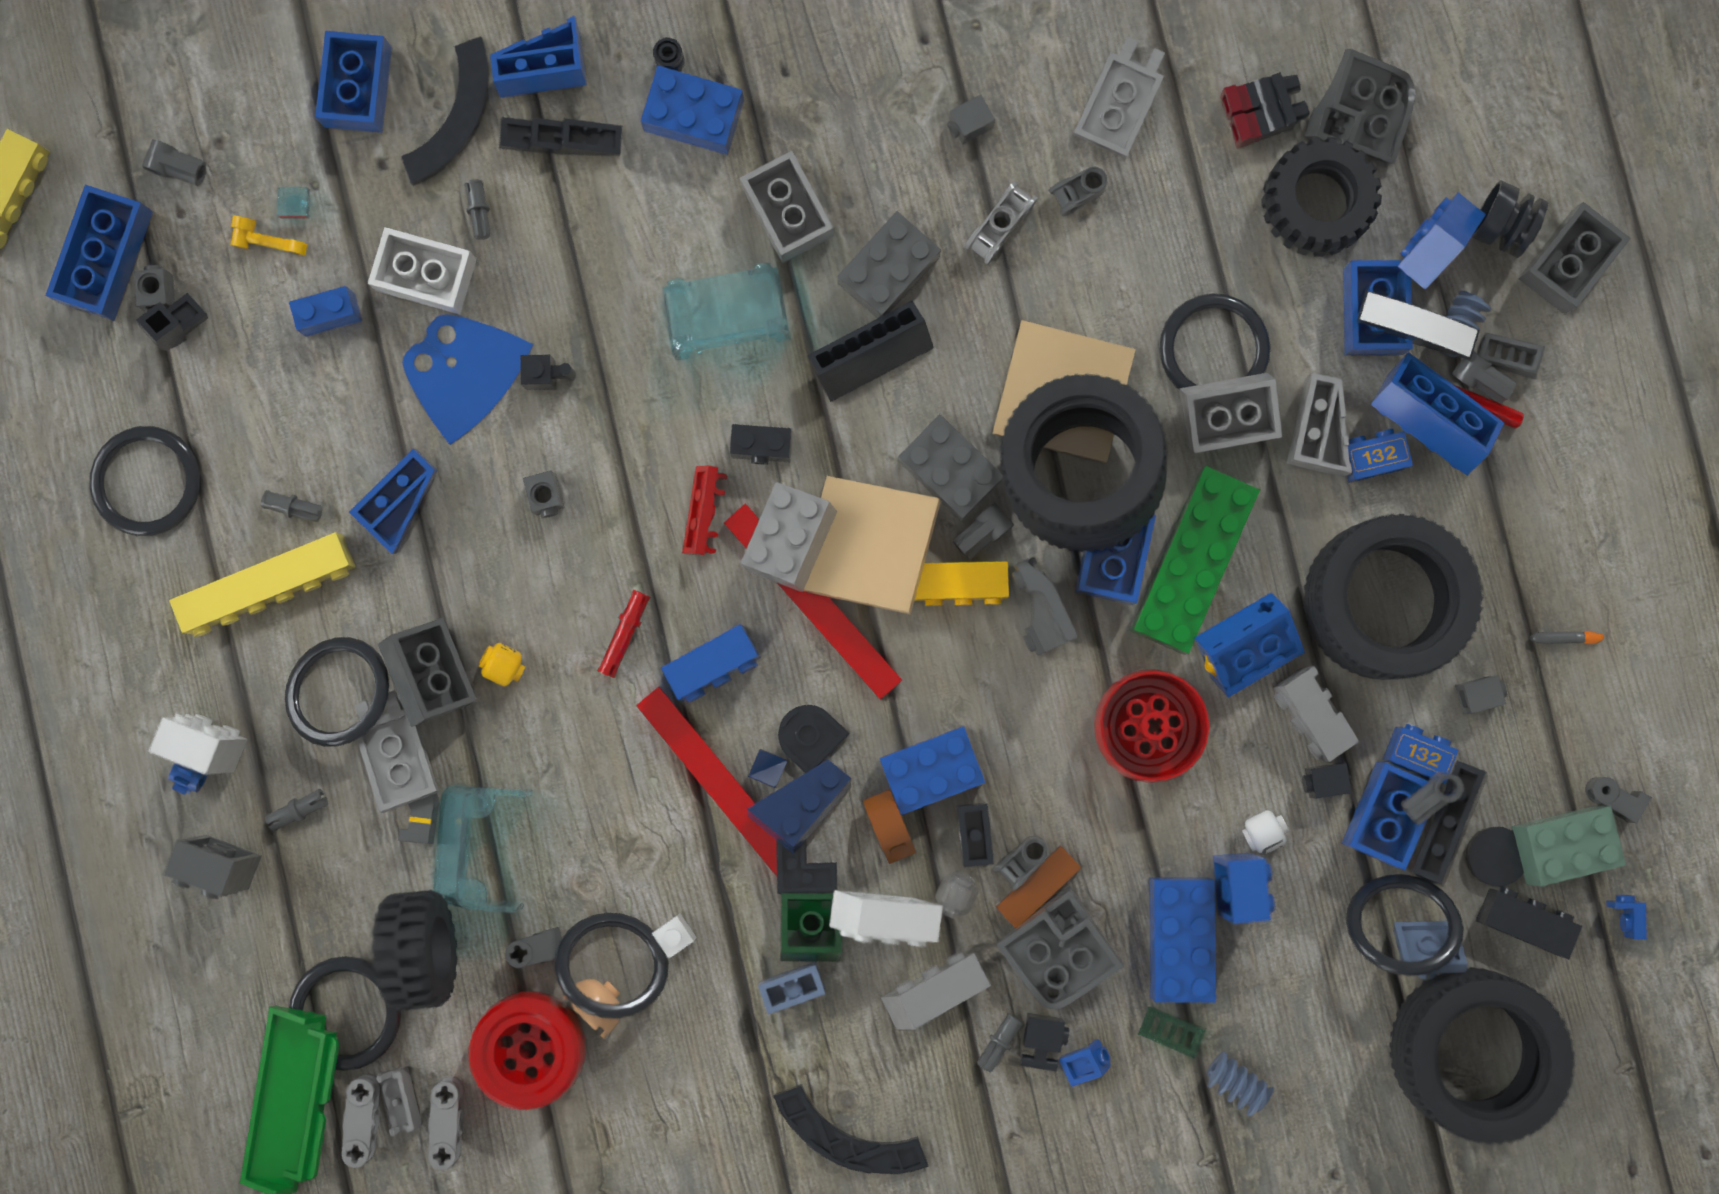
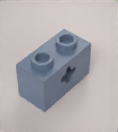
M812 962L767 978L758 984L768 1015L826 994V987L817 962Z

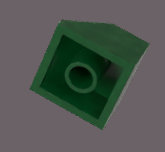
M781 893L780 961L840 962L842 936L840 935V930L829 927L834 894Z

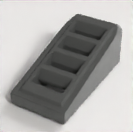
M1486 332L1479 355L1492 363L1491 366L1536 379L1545 346ZM1492 343L1498 344L1494 357L1488 356ZM1504 346L1509 348L1506 360L1500 359ZM1516 350L1521 352L1518 363L1512 362ZM1527 354L1533 356L1530 366L1524 365Z

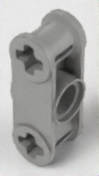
M1013 181L985 221L970 236L964 248L967 250L972 249L984 258V263L988 265L1016 226L1031 211L1038 197L1035 195L1031 197L1018 187L1016 181ZM996 218H1004L1009 225L1005 228H999L995 225L994 220Z
M363 1074L352 1081L346 1091L342 1159L346 1165L352 1168L364 1165L373 1157L376 1151L381 1087L377 1077L371 1074ZM364 1084L365 1090H369V1093L365 1096L364 1091L359 1090V1086ZM357 1145L359 1146V1151L364 1152L361 1157L359 1156V1151L354 1150Z
M452 1076L442 1079L433 1087L431 1092V1108L428 1122V1159L433 1168L441 1171L450 1168L461 1155L464 1126V1087L458 1078ZM446 1086L448 1087V1092H453L450 1098H447V1093H442ZM442 1148H445V1152L450 1154L448 1159H445L444 1154L439 1153Z

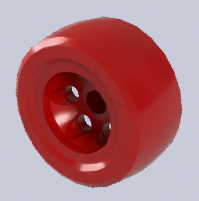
M1156 669L1139 670L1127 674L1114 682L1103 694L1096 708L1094 719L1095 739L1101 754L1108 764L1120 774L1134 781L1145 783L1166 782L1180 777L1190 770L1201 758L1207 745L1210 730L1206 706L1196 689L1185 679L1171 672ZM1156 699H1161L1164 702V708L1160 711L1155 710L1153 707V702ZM1139 703L1142 706L1140 715L1132 714L1131 707L1133 704ZM1172 715L1176 716L1178 726L1172 728L1168 721ZM1153 718V721H1159L1160 729L1158 733L1153 731L1150 734L1147 729L1150 727L1149 719ZM1127 725L1135 727L1134 736L1128 737L1125 735L1124 728ZM1165 737L1172 739V745L1168 749L1163 748L1161 745V741ZM1144 741H1147L1151 746V750L1146 754H1143L1139 749V745Z
M538 991L519 992L506 996L493 1004L478 1021L473 1030L469 1045V1064L473 1078L479 1088L494 1102L515 1110H533L547 1106L564 1096L579 1077L586 1057V1037L576 1013L564 1001L553 995ZM520 1023L530 1024V1032L521 1031ZM542 1030L549 1034L551 1040L546 1041L541 1034ZM506 1035L513 1038V1045L510 1047L503 1045L502 1038ZM529 1041L533 1042L537 1047L535 1050L536 1054H531L529 1049L525 1050L524 1044L526 1045ZM545 1053H553V1063H547L545 1061ZM508 1058H513L516 1061L515 1069L512 1070L506 1067L505 1063ZM530 1066L535 1067L538 1071L537 1076L534 1078L529 1077L526 1073L527 1068Z

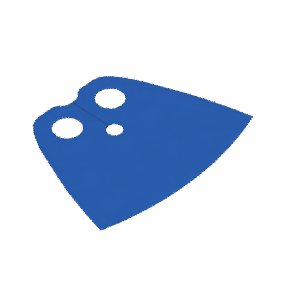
M448 314L440 315L427 327L426 338L421 343L412 345L404 355L403 367L407 379L426 413L450 445L476 426L501 400L521 370L520 355H529L533 344L501 329L465 317ZM445 325L453 327L456 332L454 341L448 344L440 342L437 336L438 330ZM422 353L428 354L433 361L432 367L425 372L418 371L414 366L416 356ZM449 357L456 359L457 363L454 367H449L446 364Z

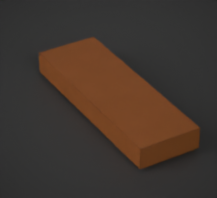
M1060 845L1020 887L1014 891L1012 890L995 907L1017 928L1082 867Z

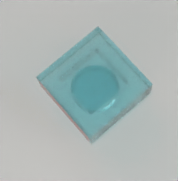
M278 187L277 216L280 219H309L310 189L307 187Z

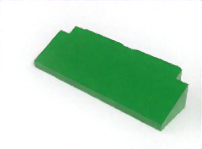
M281 1006L269 1007L240 1184L264 1194H291L297 1192L298 1182L301 1183L316 1178L326 1126V1116L323 1112L325 1104L330 1101L339 1050V1041L336 1038L337 1032L324 1030L327 1015Z

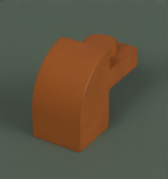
M890 789L863 800L888 863L891 864L915 854L916 850Z

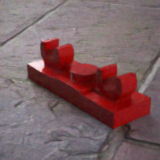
M710 465L696 466L683 554L704 555L705 553H716V549L707 546V539L709 537L718 538L717 532L708 531L715 515V497L713 496L725 495L724 490L717 489L716 481L718 479L726 480L728 477L724 473H717L718 467Z

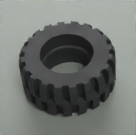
M1320 137L1310 138L1306 144L1301 141L1294 145L1290 151L1287 150L1265 181L1263 187L1265 195L1261 199L1262 208L1267 210L1264 214L1266 224L1272 223L1274 228L1270 232L1275 238L1281 235L1285 239L1282 245L1288 249L1293 245L1298 247V254L1306 256L1309 252H1313L1314 257H1323L1328 252L1331 255L1340 253L1345 247L1349 248L1370 228L1369 226L1378 215L1376 209L1381 205L1382 195L1377 194V191L1382 185L1380 178H1374L1373 176L1377 169L1373 162L1370 164L1366 163L1364 160L1367 156L1366 153L1362 150L1358 153L1351 149L1353 144L1346 140L1342 145L1337 143L1338 139L1335 137H1327L1324 142H1321ZM1314 173L1327 175L1341 186L1346 197V210L1339 219L1329 222L1319 221L1308 216L1301 209L1296 198L1295 188L1297 182L1304 175Z
M433 890L388 895L378 906V912L375 913L374 917L375 926L372 930L373 968L376 972L375 979L380 987L381 997L385 999V1003L396 1011L441 1007L450 999L457 976L456 931L452 922L451 910L448 909V903L440 893Z

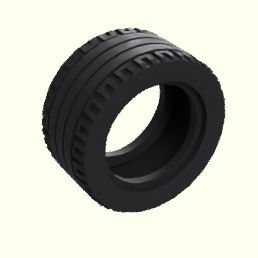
M1074 374L1046 382L1044 386L1038 387L1032 393H1029L1026 399L1019 403L1018 408L1014 409L1013 416L1009 417L1008 425L1004 428V436L1001 438V470L1012 510L1016 513L1019 521L1023 522V526L1029 529L1034 536L1037 535L1039 540H1045L1051 546L1055 545L1059 549L1066 548L1072 552L1073 550L1078 552L1102 551L1104 548H1113L1117 544L1124 543V540L1127 538H1133V535L1139 533L1141 528L1149 523V519L1153 518L1156 509L1160 506V501L1163 498V492L1166 487L1167 445L1162 423L1158 421L1159 416L1153 411L1152 405L1147 403L1146 398L1139 396L1138 391L1131 389L1127 384H1122L1117 379L1114 380L1107 376L1101 377L1097 374ZM1084 426L1097 427L1113 433L1127 445L1133 455L1135 464L1126 482L1111 495L1092 502L1068 501L1052 494L1036 477L1034 470L1041 450L1059 433L1071 428Z
M1405 514L1378 516L1351 526L1337 534L1331 541L1326 543L1325 547L1321 548L1318 556L1313 560L1314 564L1310 565V572L1305 579L1307 582L1304 585L1305 595H1303V600H1305V605L1303 608L1306 610L1305 619L1308 620V628L1313 633V639H1316L1319 648L1325 651L1324 654L1332 658L1331 661L1338 663L1341 668L1348 669L1349 672L1356 673L1361 677L1380 680L1404 679L1423 676L1443 668L1444 664H1449L1454 657L1460 655L1461 650L1466 648V643L1473 638L1472 634L1476 632V624L1481 618V601H1483L1481 591L1483 587L1480 585L1481 576L1478 574V567L1474 565L1473 557L1468 553L1466 546L1463 547L1461 540L1454 537L1451 531L1447 532L1444 526L1436 525V522L1428 521L1424 517L1416 518L1415 515L1408 516ZM1374 550H1391L1410 557L1422 567L1432 585L1434 607L1429 624L1417 639L1401 648L1388 647L1370 639L1357 626L1349 609L1348 586L1350 578L1360 561Z
M1474 967L1467 969V972L1439 973V975L1432 979L1424 980L1420 987L1413 989L1414 992L1406 997L1405 1003L1401 1004V1009L1396 1014V1021L1392 1024L1393 1031L1390 1033L1392 1041L1389 1043L1391 1052L1389 1054L1393 1062L1391 1066L1395 1070L1394 1076L1399 1082L1398 1085L1404 1090L1403 1094L1417 1110L1457 1137L1488 1145L1493 1143L1500 1145L1503 1142L1513 1143L1514 1140L1520 1141L1525 1136H1531L1537 1130L1540 1131L1543 1125L1551 1122V1119L1558 1114L1559 1108H1562L1564 1105V1101L1569 1095V1088L1572 1087L1575 1052L1572 1050L1573 1040L1570 1038L1569 1029L1565 1027V1020L1560 1017V1012L1553 1007L1554 1005L1550 1001L1546 1000L1544 995L1514 978L1491 970ZM1484 1006L1501 1007L1515 1022L1522 1041V1059L1516 1076L1503 1091L1493 1097L1477 1101L1454 1098L1445 1087L1438 1068V1049L1444 1032L1458 1016L1468 1010Z

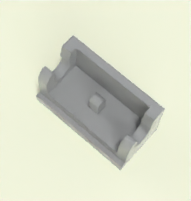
M408 1066L378 1073L376 1077L380 1083L390 1124V1135L394 1136L402 1131H415L422 1125Z

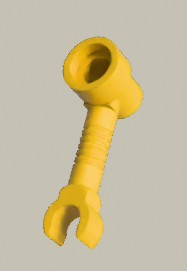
M233 215L231 228H233L231 246L248 249L249 243L306 256L308 244L297 240L255 233L256 220Z

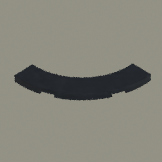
M482 36L454 46L459 66L458 90L451 112L444 124L422 146L401 156L412 186L428 180L445 169L448 163L463 152L480 125L488 101L490 76L488 54Z
M802 1084L773 1095L781 1114L792 1130L812 1150L837 1165L868 1174H902L929 1167L918 1136L896 1142H876L860 1139L838 1129L826 1120L814 1107Z

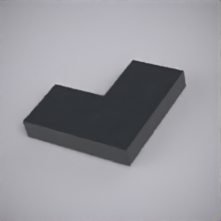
M776 840L777 894L834 893V890H837V862L807 863L806 840L795 854Z

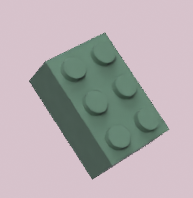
M1591 806L1512 826L1526 885L1542 887L1626 866L1611 806Z

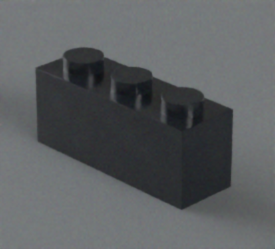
M1501 886L1499 891L1489 888L1476 922L1559 957L1570 959L1583 927L1573 922L1574 916L1557 910L1555 914L1545 910L1546 904L1531 898L1528 899V902L1517 899L1519 893Z

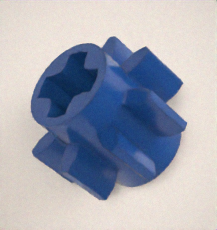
M175 763L169 773V780L175 782L172 787L173 790L183 795H189L191 790L196 793L200 791L208 774H203Z

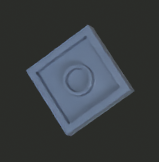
M1447 921L1394 922L1393 932L1400 959L1408 962L1421 961L1438 953L1444 946L1448 936ZM1462 944L1459 952L1450 963L1437 971L1429 973L1430 979L1434 978L1437 973L1467 972L1468 963ZM1427 974L1418 975L1422 979H1427Z

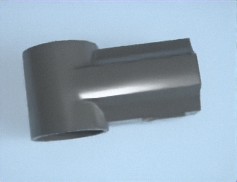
M152 139L142 168L162 177L168 178L169 175L198 186L205 178L207 163L204 160L179 152L178 149L171 145Z
M1473 351L1471 360L1463 358L1452 374L1471 388H1478L1502 404L1514 392L1517 383L1492 367V363Z
M993 503L983 511L970 527L966 528L952 541L968 560L974 557L992 540L995 542L1014 526L1012 521L996 503Z
M1437 772L1433 774L1428 783L1400 804L1415 824L1420 825L1448 802L1459 799L1463 792V783L1455 775ZM1445 779H1450L1452 783L1451 790L1447 794H1442L1440 792L1441 782Z

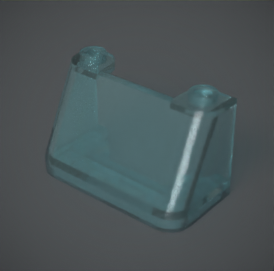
M771 263L757 264L752 270L687 282L684 279H673L668 281L667 286L662 289L670 346L676 361L690 358V353L694 352L693 349H696L697 353L700 354L704 353L703 350L738 343L760 339L761 342L767 341L766 336L776 338V342L791 340L779 271L777 267H772Z

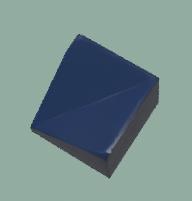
M759 749L748 777L777 788L788 760Z

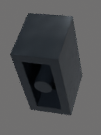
M984 802L956 805L963 867L993 865L994 857L988 804Z

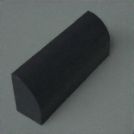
M910 301L807 356L830 402L934 349L923 316L914 302Z

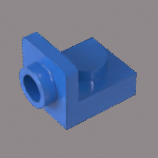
M1616 895V900H1606L1607 907L1624 909V914L1620 916V927L1625 937L1647 939L1646 903L1636 901L1634 895Z
M1099 1039L1092 1041L1087 1047L1067 1053L1059 1058L1071 1087L1102 1077L1111 1067L1109 1052L1102 1046Z

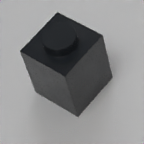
M1334 763L1305 768L1306 775L1302 776V784L1305 793H1309L1310 798L1317 799L1352 793L1347 763Z

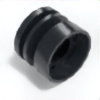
M1500 180L1493 187L1480 209L1486 215L1475 230L1472 238L1490 245L1501 235L1499 250L1505 252L1510 247L1509 254L1519 258L1537 237L1544 222L1548 202L1539 198L1534 203L1535 196L1528 193L1517 203L1520 189Z

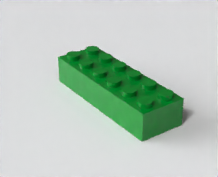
M1204 466L1199 470L1130 628L1131 632L1180 654L1186 655L1190 653L1195 641L1194 637L1197 636L1260 489L1208 466Z

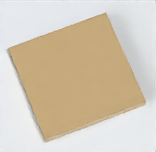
M1021 320L992 435L1004 436V428L1008 425L1007 421L1009 417L1013 416V411L1015 408H1018L1019 403L1022 400L1024 401L1026 396L1032 393L1034 389L1044 386L1046 382H1051L1053 379H1060L1074 374H1097L1101 377L1107 376L1114 380L1117 379L1124 385L1127 384L1136 349ZM1076 427L1059 433L1044 448L1106 464L1114 434L1097 427Z
M827 476L821 498L830 501L837 510V513L803 591L911 615L939 511L940 499Z

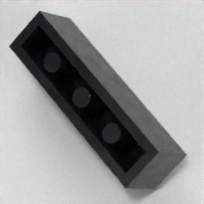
M1458 760L1452 775L1457 776L1462 781V795L1459 799L1448 802L1436 812L1412 871L1415 876L1442 887L1446 883L1488 778L1486 771ZM1450 779L1448 781L1444 794L1449 793V791L1452 788V783Z

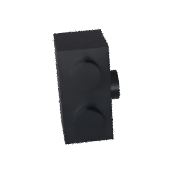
M732 424L730 455L735 459H749L752 464L768 465L769 461L791 462L792 429Z

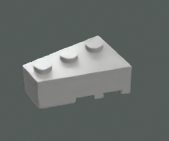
M1312 373L1305 378L1286 464L1341 477L1352 473L1348 453L1349 439L1346 434L1345 425L1346 411L1342 379Z
M1315 666L1303 667L1272 687L1276 692L1273 697L1282 710L1287 709L1293 717L1290 722L1299 735L1304 733L1310 742L1307 747L1311 754L1317 760L1321 758L1323 762H1330L1359 741L1342 712L1337 711L1330 701L1332 695L1327 688L1322 689L1315 679V676L1319 674Z
M958 952L946 959L947 964L939 968L937 965L922 972V977L914 981H906L897 986L896 990L881 997L896 1029L915 1030L990 987L991 985L975 954Z

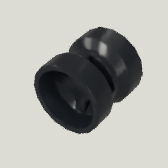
M673 38L660 39L653 48L656 65L680 72L684 66V55L680 44Z

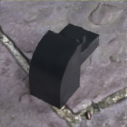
M186 293L168 308H165L159 302L136 319L143 332L160 350H169L186 341L185 336L207 320L208 315Z

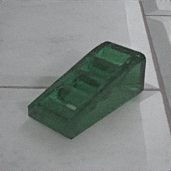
M1149 1006L1138 1035L1195 1059L1207 1029ZM1155 1016L1161 1019L1156 1032L1152 1033L1150 1029ZM1168 1021L1171 1022L1172 1025L1167 1035V1038H1165L1161 1035L1163 1033L1166 1022ZM1178 1026L1184 1029L1179 1042H1175L1173 1039ZM1191 1031L1195 1035L1190 1047L1185 1046V1042Z

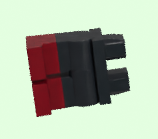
M1281 72L1254 82L1240 86L1232 85L1223 89L1220 98L1228 121L1231 120L1229 125L1237 149L1282 132L1291 131L1297 123L1308 118L1310 112L1305 100L1291 105L1289 95L1299 93L1301 90L1297 75L1282 77Z

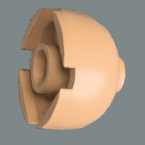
M584 979L575 984L584 995L594 1001L604 1004H620L616 999L620 993L609 981L603 985L596 979ZM573 1004L571 1005L594 1030L599 1026L604 1030L600 1034L603 1039L615 1029L620 1021V1018L609 1019L593 1016Z

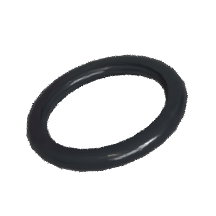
M1211 293L1189 299L1173 311L1162 330L1159 351L1166 375L1177 389L1197 385L1183 374L1176 362L1174 343L1178 329L1193 313L1208 308L1226 309L1244 319L1251 328L1256 344L1255 359L1246 376L1266 372L1271 350L1269 333L1262 318L1251 306L1230 295Z
M137 426L116 434L101 447L92 464L89 489L93 504L98 513L110 526L122 533L134 536H154L174 528L189 515L196 503L200 490V471L192 450L179 436L155 426ZM151 440L169 447L179 457L184 467L186 485L183 497L169 514L154 521L138 522L122 516L111 506L104 489V475L111 458L121 448L133 442Z
M335 637L322 641L303 654L291 670L285 690L286 712L292 726L299 735L307 741L323 747H338L364 736L377 723L384 712L388 700L390 684L388 671L382 657L371 645L352 637ZM336 651L355 653L369 664L374 674L375 693L371 706L360 721L346 730L339 732L318 730L310 725L300 709L299 693L304 676L318 659Z
M1395 874L1373 879L1360 887L1351 898L1347 908L1346 925L1355 948L1366 960L1392 974L1418 976L1437 971L1451 962L1459 952L1463 942L1464 926L1461 914L1453 900L1442 889L1417 876ZM1403 888L1426 895L1442 909L1446 916L1448 936L1444 946L1438 953L1421 961L1408 962L1396 960L1382 954L1372 946L1363 932L1361 919L1366 903L1377 893L1388 889Z
M602 913L592 915L577 922L565 933L555 953L554 970L558 985L574 1006L593 1016L619 1019L644 1011L657 1000L664 990L668 978V957L652 935L654 931L647 924L635 917L622 913ZM602 927H620L638 935L647 944L654 961V973L650 984L642 994L626 1003L604 1004L592 1000L577 988L569 968L570 956L573 947L588 932Z
M349 956L330 958L317 963L305 972L296 984L290 997L289 1008L303 1011L304 1002L312 987L323 977L335 972L348 971L361 974L371 980L380 990L376 983V972L373 968V963ZM385 1003L386 1019L380 1036L374 1044L362 1052L354 1055H338L335 1070L359 1069L372 1064L384 1055L394 1042L399 1030L401 1011H396Z

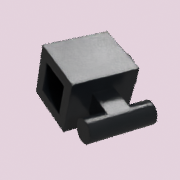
M550 354L520 355L521 385L526 390H556V379L572 381L576 378V372L568 363L556 365L555 359Z
M1027 1013L1023 1044L1024 1047L1035 1050L1034 1056L1022 1054L1020 1066L1057 1071L1058 1060L1047 1058L1048 1051L1061 1053L1062 1045L1067 1046L1069 1027H1065L1063 1018Z

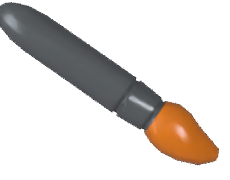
M1593 631L1537 632L1530 636L1531 641L1542 644H1596L1604 639L1603 634Z

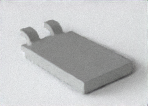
M1128 36L1119 56L1112 52L1110 53L1073 134L1125 159L1164 78L1163 75L1156 72L1165 54L1154 48L1147 65L1132 60L1131 57L1138 41Z
M391 691L388 695L386 705L389 713L381 715L377 723L364 736L357 739L376 803L381 813L439 793L418 725L410 726L396 691ZM367 701L355 705L360 720L371 706Z

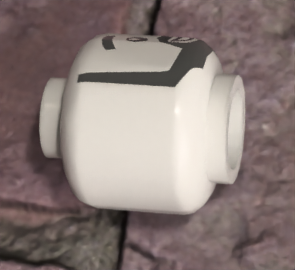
M1265 810L1246 820V828L1242 832L1252 852L1257 850L1260 854L1264 855L1286 844L1284 833L1288 832L1289 829L1282 815L1275 817L1272 811Z

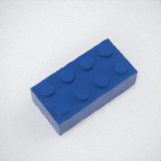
M85 184L45 296L58 303L114 321L153 211L141 202Z
M1409 352L1389 372L1371 403L1380 414L1390 418L1406 433L1413 435L1425 444L1429 450L1436 452L1448 461L1453 468L1460 470L1467 476L1490 454L1504 425L1503 421Z
M1149 877L1150 998L1154 1002H1216L1215 880L1209 877Z

